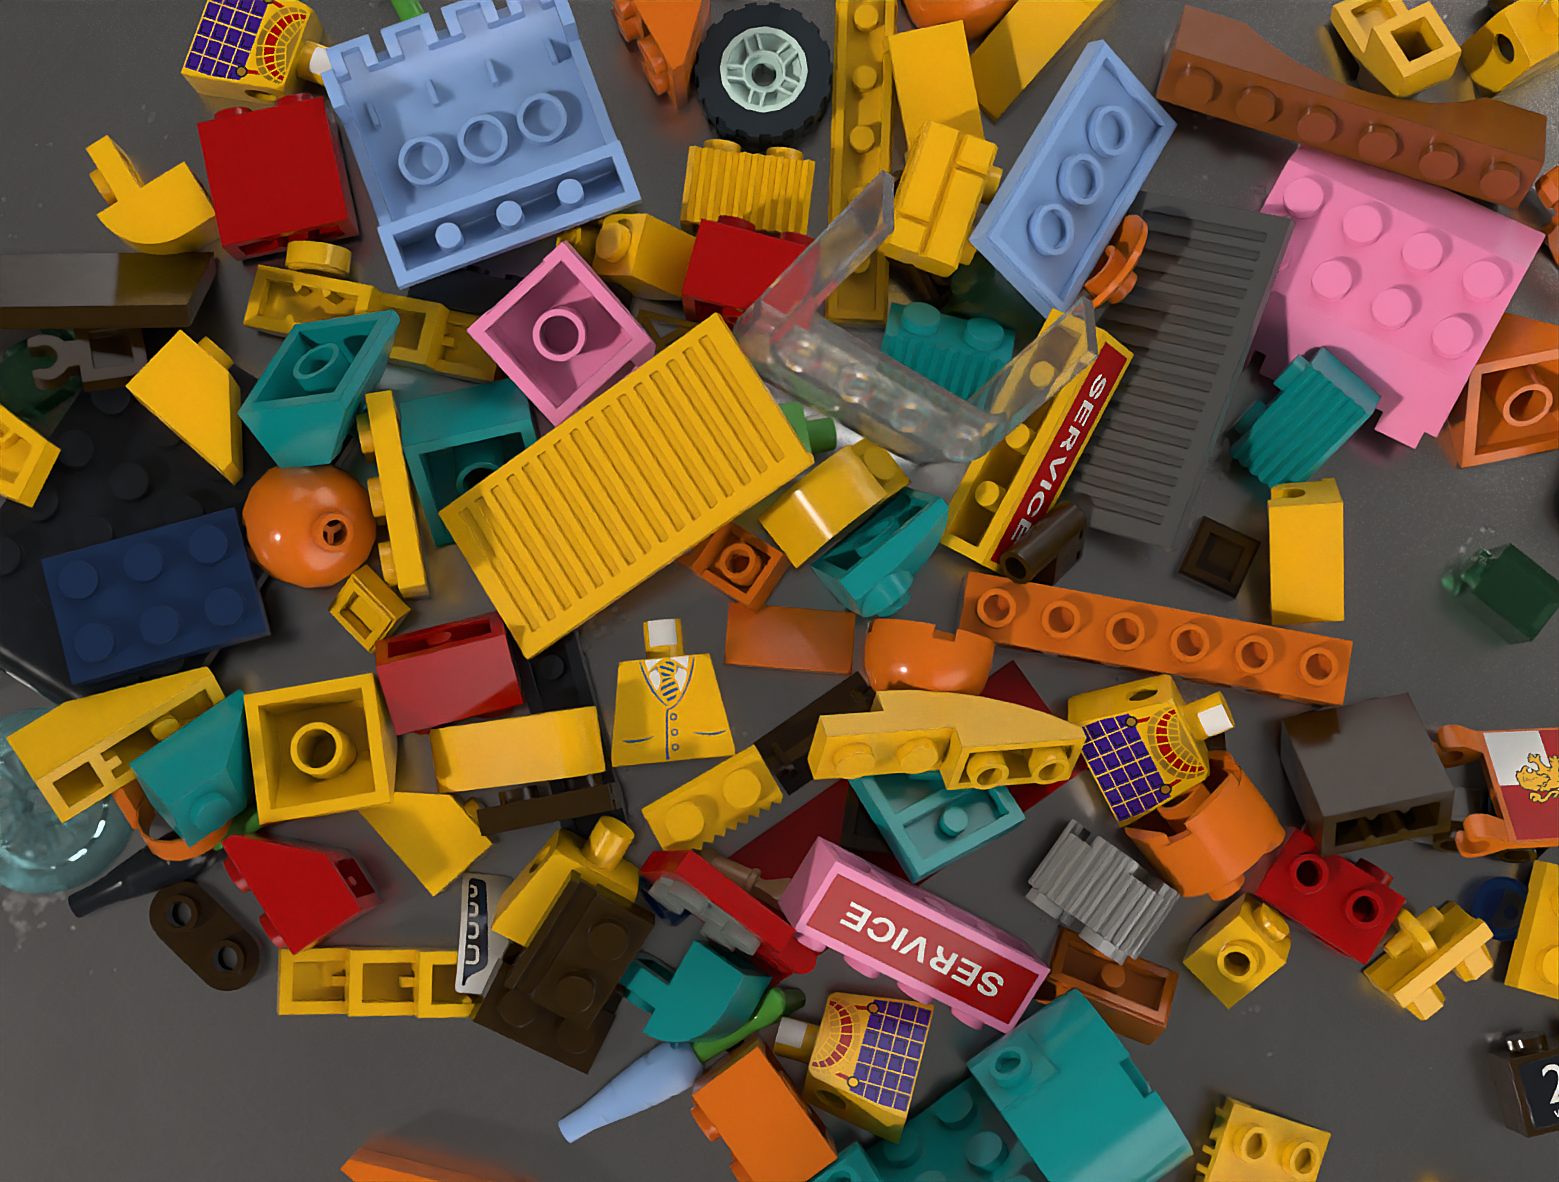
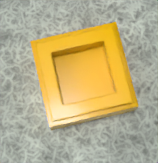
M367 564L352 573L327 609L370 654L375 652V641L391 637L411 611Z

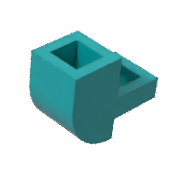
M694 940L676 972L653 955L637 952L619 980V983L626 987L623 996L630 1003L646 1012L653 1013L643 1030L645 1034L667 1042H713L730 1036L745 1024L773 977L735 951L730 954L710 941Z

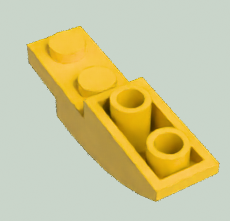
M876 691L870 712L821 715L807 760L814 780L832 778L856 779L869 775L919 774L925 771L940 770L947 790L968 788L986 790L1004 785L1028 783L1045 785L1069 780L1087 737L1082 727L1058 717L1018 704L991 698L941 691Z

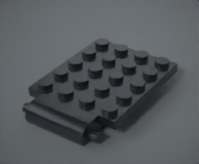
M142 328L147 362L178 332L177 329ZM233 364L228 371L240 387L242 407L259 379ZM126 387L85 392L84 388L81 390L48 438L61 451L33 507H28L7 498L0 508V670L59 706L67 701L205 666L209 667L220 649L80 688L73 686L41 559L235 507L239 512L242 522V510L251 488L269 469L278 466L242 419L243 477L233 485L144 407ZM348 433L343 441L341 452L330 464L341 467L357 443L354 436ZM243 526L244 534L246 537V527ZM252 560L260 589L269 575Z

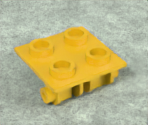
M1226 1097L1223 1108L1216 1107L1214 1113L1217 1116L1209 1137L1216 1141V1145H1203L1202 1151L1212 1157L1209 1165L1201 1162L1197 1163L1196 1170L1204 1173L1205 1177L1196 1175L1194 1182L1316 1181L1331 1133L1251 1108V1105L1230 1097Z

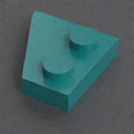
M940 770L925 771L919 774L894 773L847 779L912 885L1013 831L1026 819L1005 785L986 790L976 788L947 790Z

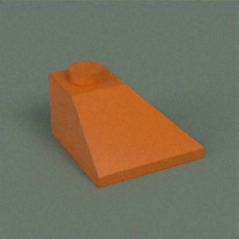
M1506 312L1503 313L1447 417L1456 459L1461 468L1559 449L1558 325Z

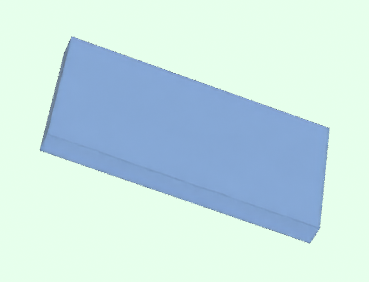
M1103 39L1089 42L968 239L1045 319H1047L1052 308L1066 314L1068 313L1178 125Z

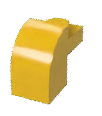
M1344 0L1333 5L1330 20L1360 67L1356 81L1363 91L1405 100L1448 80L1453 75L1462 50L1430 1L1410 10L1407 9L1402 0Z
M108 135L86 147L87 152L97 166V169L89 173L90 178L110 205L96 215L110 231L131 248L140 253L156 255L196 252L220 238L212 196L200 177L184 161L145 185L127 154Z
M871 433L852 446L846 445L815 467L788 489L757 519L797 569L835 543L858 521L901 492L911 481L874 433Z

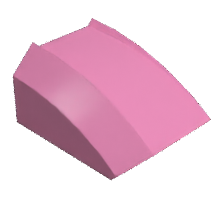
M567 240L561 242L543 259L540 265L466 330L555 427L653 358L656 344L642 326Z

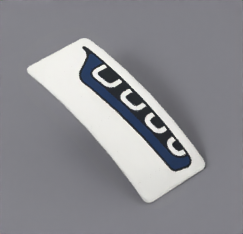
M465 872L462 875L461 922L455 990L459 993H482L498 957L501 958L509 942L508 938L491 930L497 902L513 882L510 876Z

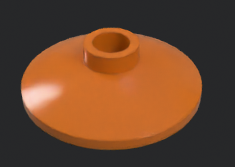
M1128 215L1123 217L1068 311V315L1080 318L1098 308L1105 301L1116 304L1124 299L1133 289L1137 281V274L1133 272V269L1142 254L1148 235V225L1140 216Z

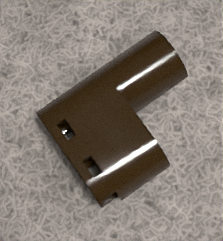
M1066 500L1057 503L1001 554L1000 566L1004 574L1018 584L1032 582L1054 586L1082 558L1087 528V519L1084 512L1073 502Z

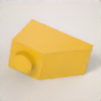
M180 329L130 380L126 388L144 407L235 485L243 477L242 421L241 417L237 414L241 408L240 387L228 371L234 362L206 336L197 344Z
M394 791L392 804L358 809L360 814L433 897L444 893L465 872L500 843L494 834L481 836L476 810L484 809L485 807L474 796H471L465 802L459 794Z

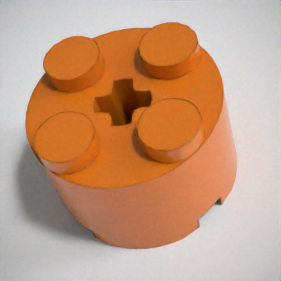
M1223 750L1208 751L1210 775L1204 781L1134 821L1132 828L1125 827V832L1161 880L1177 891L1180 897H1195L1208 894L1212 900L1220 901L1228 898L1240 889L1245 880L1243 873L1253 866L1262 855L1277 848L1284 840L1286 832L1278 822L1276 813L1233 756Z

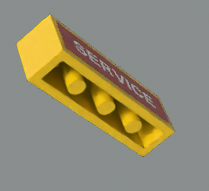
M1052 308L948 505L947 525L940 543L1007 577L1000 566L1001 554L1054 507L1134 354L1105 330Z

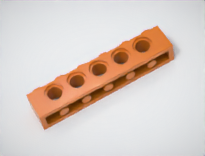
M968 571L962 577L952 634L955 635L957 629L988 637L996 642L995 648L1147 676L1167 674L1171 675L1175 681L1322 708L1343 705L1353 641L1038 583L1018 584L1009 578Z

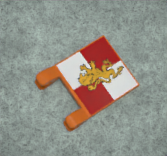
M1444 725L1437 730L1436 738L1438 742H1433V745L1444 768H1452L1476 760L1480 761L1497 817L1488 814H1471L1464 819V831L1460 830L1455 834L1458 851L1463 857H1481L1505 849L1559 846V727L1475 731L1460 725Z

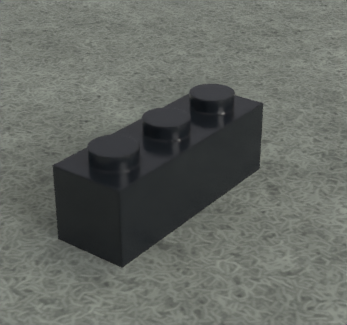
M468 265L466 270L457 269L410 286L407 297L441 303L449 310L482 316L502 300L524 278L512 274H506L504 279L489 276L490 271L485 268Z

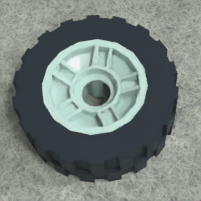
M757 2L745 4V8L734 11L732 9L723 14V19L717 24L713 23L706 31L707 37L704 43L700 42L697 50L695 84L698 103L702 105L703 115L708 124L712 122L716 127L717 134L725 140L729 138L735 141L744 149L754 147L759 148V151H766L771 147L782 146L787 148L794 145L795 140L800 137L804 139L813 131V125L817 121L821 122L826 113L827 102L830 101L833 62L830 63V48L827 41L822 40L819 35L820 29L813 21L809 23L802 17L803 13L794 8L791 10L782 8L779 3L769 2L768 5H757ZM762 67L764 73L772 77L776 76L774 82L764 87L757 85L753 81L755 69Z

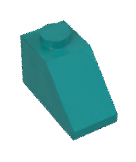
M238 689L129 763L150 804L189 847L199 842L211 832L221 828L227 821L242 812L247 805L254 778L243 697L246 694L241 689Z

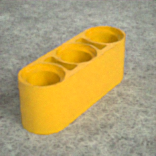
M596 706L446 726L444 728L431 729L429 734L438 794L564 779L606 771Z

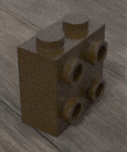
M1408 692L1383 698H1369L1359 703L1320 711L1311 710L1296 716L1282 718L1280 760L1321 858L1450 831L1455 789Z

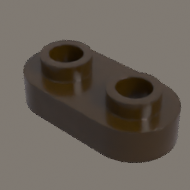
M184 880L161 889L155 895L149 910V919L153 931L207 985L220 991H233L245 987L257 979L263 970L266 958L265 947L261 938L207 885L194 880ZM178 902L187 904L191 910L190 921L185 926L177 924L172 917L173 907ZM223 947L233 949L237 955V964L233 970H225L218 962V953Z

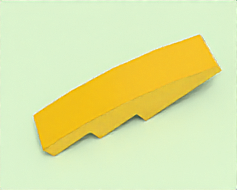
M258 264L243 325L247 328L286 338L295 324L394 309L401 320L387 363L482 384L503 380L505 374L499 365L466 331L481 317L480 315L449 310L441 303L383 293L371 285Z
M288 947L278 951V1015L346 1014L348 1017L414 1015L417 1018L469 1017L480 994L459 993L455 990L459 947H314L294 956Z

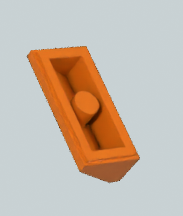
M729 602L724 666L850 676L853 664L855 612L763 605L756 614L740 603Z
M1060 926L1045 961L1050 971L1033 999L1047 1005L1061 994L1067 993L1072 988H1077L1113 1032L1142 1044H1153L1166 1029L1179 973L1140 957H1137L1135 960L1128 956L1124 963L1120 965L1079 937L1080 933Z

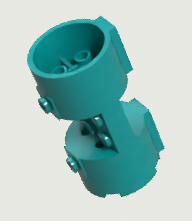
M1072 988L967 1061L965 1064L973 1076L947 1092L935 1103L905 1123L899 1144L883 1139L866 1151L860 1142L856 1140L839 1152L836 1160L806 1182H1156L1194 1153L1178 1123L1156 1090L1152 1091L1139 1069L1130 1059L1129 1052L1077 988Z

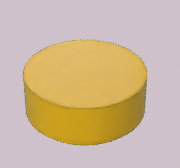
M291 241L287 246L285 267L292 271L343 280L349 276L352 253L346 248L323 242Z

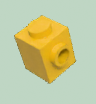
M1246 891L1191 937L1182 963L1229 1010L1286 963L1292 937L1289 935V927L1281 914L1267 903L1260 905Z

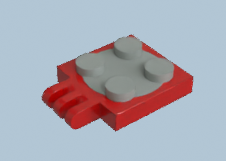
M691 849L652 851L638 871V874L653 884L648 893L657 902L679 915L686 909L704 923L700 933L720 949L732 954L737 948L749 955H756L778 972L808 974L815 968L816 956L814 952L801 944L793 936L796 930Z

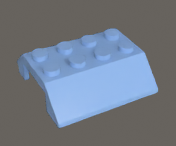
M461 0L441 7L448 27L436 32L429 12L380 29L387 47L385 51L376 53L369 34L326 48L333 69L320 74L332 107L344 125L380 225L376 227L400 290L642 203L621 142L617 140L584 52L568 0H506L508 7L497 11L492 0Z

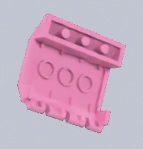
M1301 144L1287 161L1260 210V213L1282 217L1290 216L1296 224L1244 366L1248 368L1256 352L1259 351L1266 355L1259 374L1275 380L1298 354L1309 361L1323 346L1382 396L1376 409L1383 411L1374 430L1416 449L1424 432L1434 437L1438 436L1546 235L1440 186Z

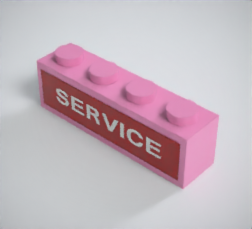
M819 836L778 901V905L790 925L796 930L793 936L801 944L817 952H823L826 946L844 954V960L852 968L867 977L877 979L880 973H883L897 980L898 987L920 1003L930 1005L933 999H936L950 1006L949 1010L956 1018L976 1030H983L987 1024L1005 1034L1011 1031L1050 971L1049 967L1027 942Z

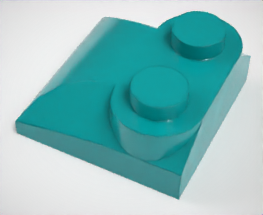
M905 487L809 566L847 609L862 617H870L875 614L879 618L885 619L903 608L910 600L911 594L908 589L914 582L913 575L928 561L938 546L947 525L949 507L942 497Z

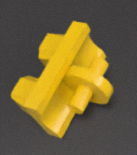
M1452 900L1440 910L1433 905L1430 906L1417 918L1401 907L1392 922L1398 933L1382 945L1386 953L1363 972L1375 988L1403 1009L1406 1008L1418 1019L1427 1020L1443 1007L1445 1000L1444 995L1436 985L1437 981L1451 970L1465 982L1477 980L1493 967V961L1485 943L1494 935L1485 921L1480 918L1475 919Z

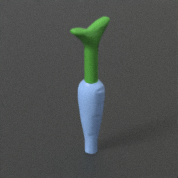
M779 986L769 987L765 990L750 1018L730 1036L713 1042L665 1041L622 1071L582 1107L559 1120L558 1125L563 1136L569 1143H572L594 1129L646 1110L687 1090L702 1076L705 1062L755 1032L779 1023L783 1016L788 1017L793 1012L804 1007L806 1003L805 994L799 989H781Z

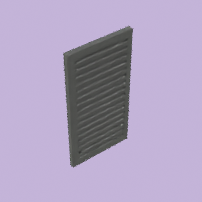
M1139 190L1129 215H1138L1147 223L1148 235L1142 254L1133 269V272L1137 274V281L1129 294L1120 302L1111 304L1105 301L1096 308L1089 323L1108 332L1131 351L1134 356L1055 505L1060 501L1067 500L1073 502L1084 512L1088 527L1161 547L1166 552H1176L1296 223L1290 216H1276Z

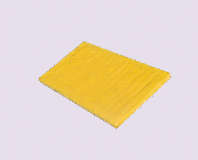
M715 312L440 510L438 515L519 645L523 656L526 659H532L815 462L814 456L805 448L721 315Z

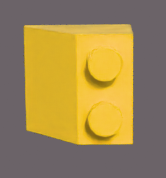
M367 673L243 695L259 825L266 826L393 803L398 744L382 686L377 675Z

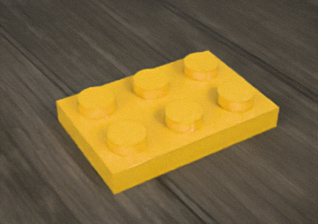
M392 390L367 393L365 398L368 413L357 414L356 421L362 453H365L367 464L377 462L379 477L368 478L367 485L373 516L376 517L378 526L388 525L390 541L378 543L384 580L390 588H399L405 602L431 598L408 465L402 448L399 414Z

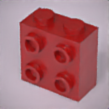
M306 93L287 95L277 100L276 106L255 111L248 107L226 108L215 113L213 120L197 123L221 245L236 261L286 251L288 243L291 241L302 240L324 243L360 235L335 115L323 96L314 98L313 95Z

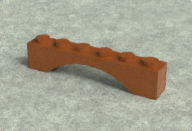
M1184 5L1165 53L1156 99L1508 208L1518 209L1545 163L1546 115L1488 97L1463 102L1429 103L1395 99L1363 91L1330 79L1296 62L1265 41L1245 22L1193 6Z

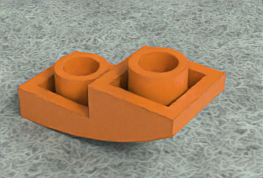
M730 521L694 546L692 553L683 554L675 559L676 562L756 614L791 564V561L784 553L736 525L733 521Z

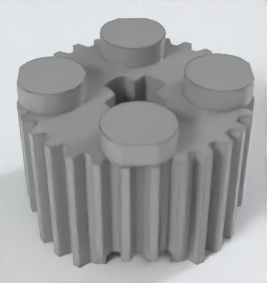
M1072 819L1029 879L1028 883L1033 887L1026 895V898L1068 927L1072 925L1076 918L1085 924V927L1078 936L1120 965L1124 963L1128 956L1136 960L1178 901L1180 894L1164 882L1154 892L1148 887L1154 879L1153 876L1148 874V871L1098 835L1091 845L1085 843L1091 832L1082 824Z

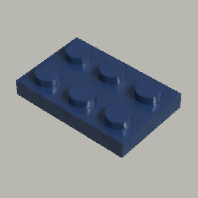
M235 507L41 559L73 686L78 688L271 635L251 556L247 548L248 545L239 512Z

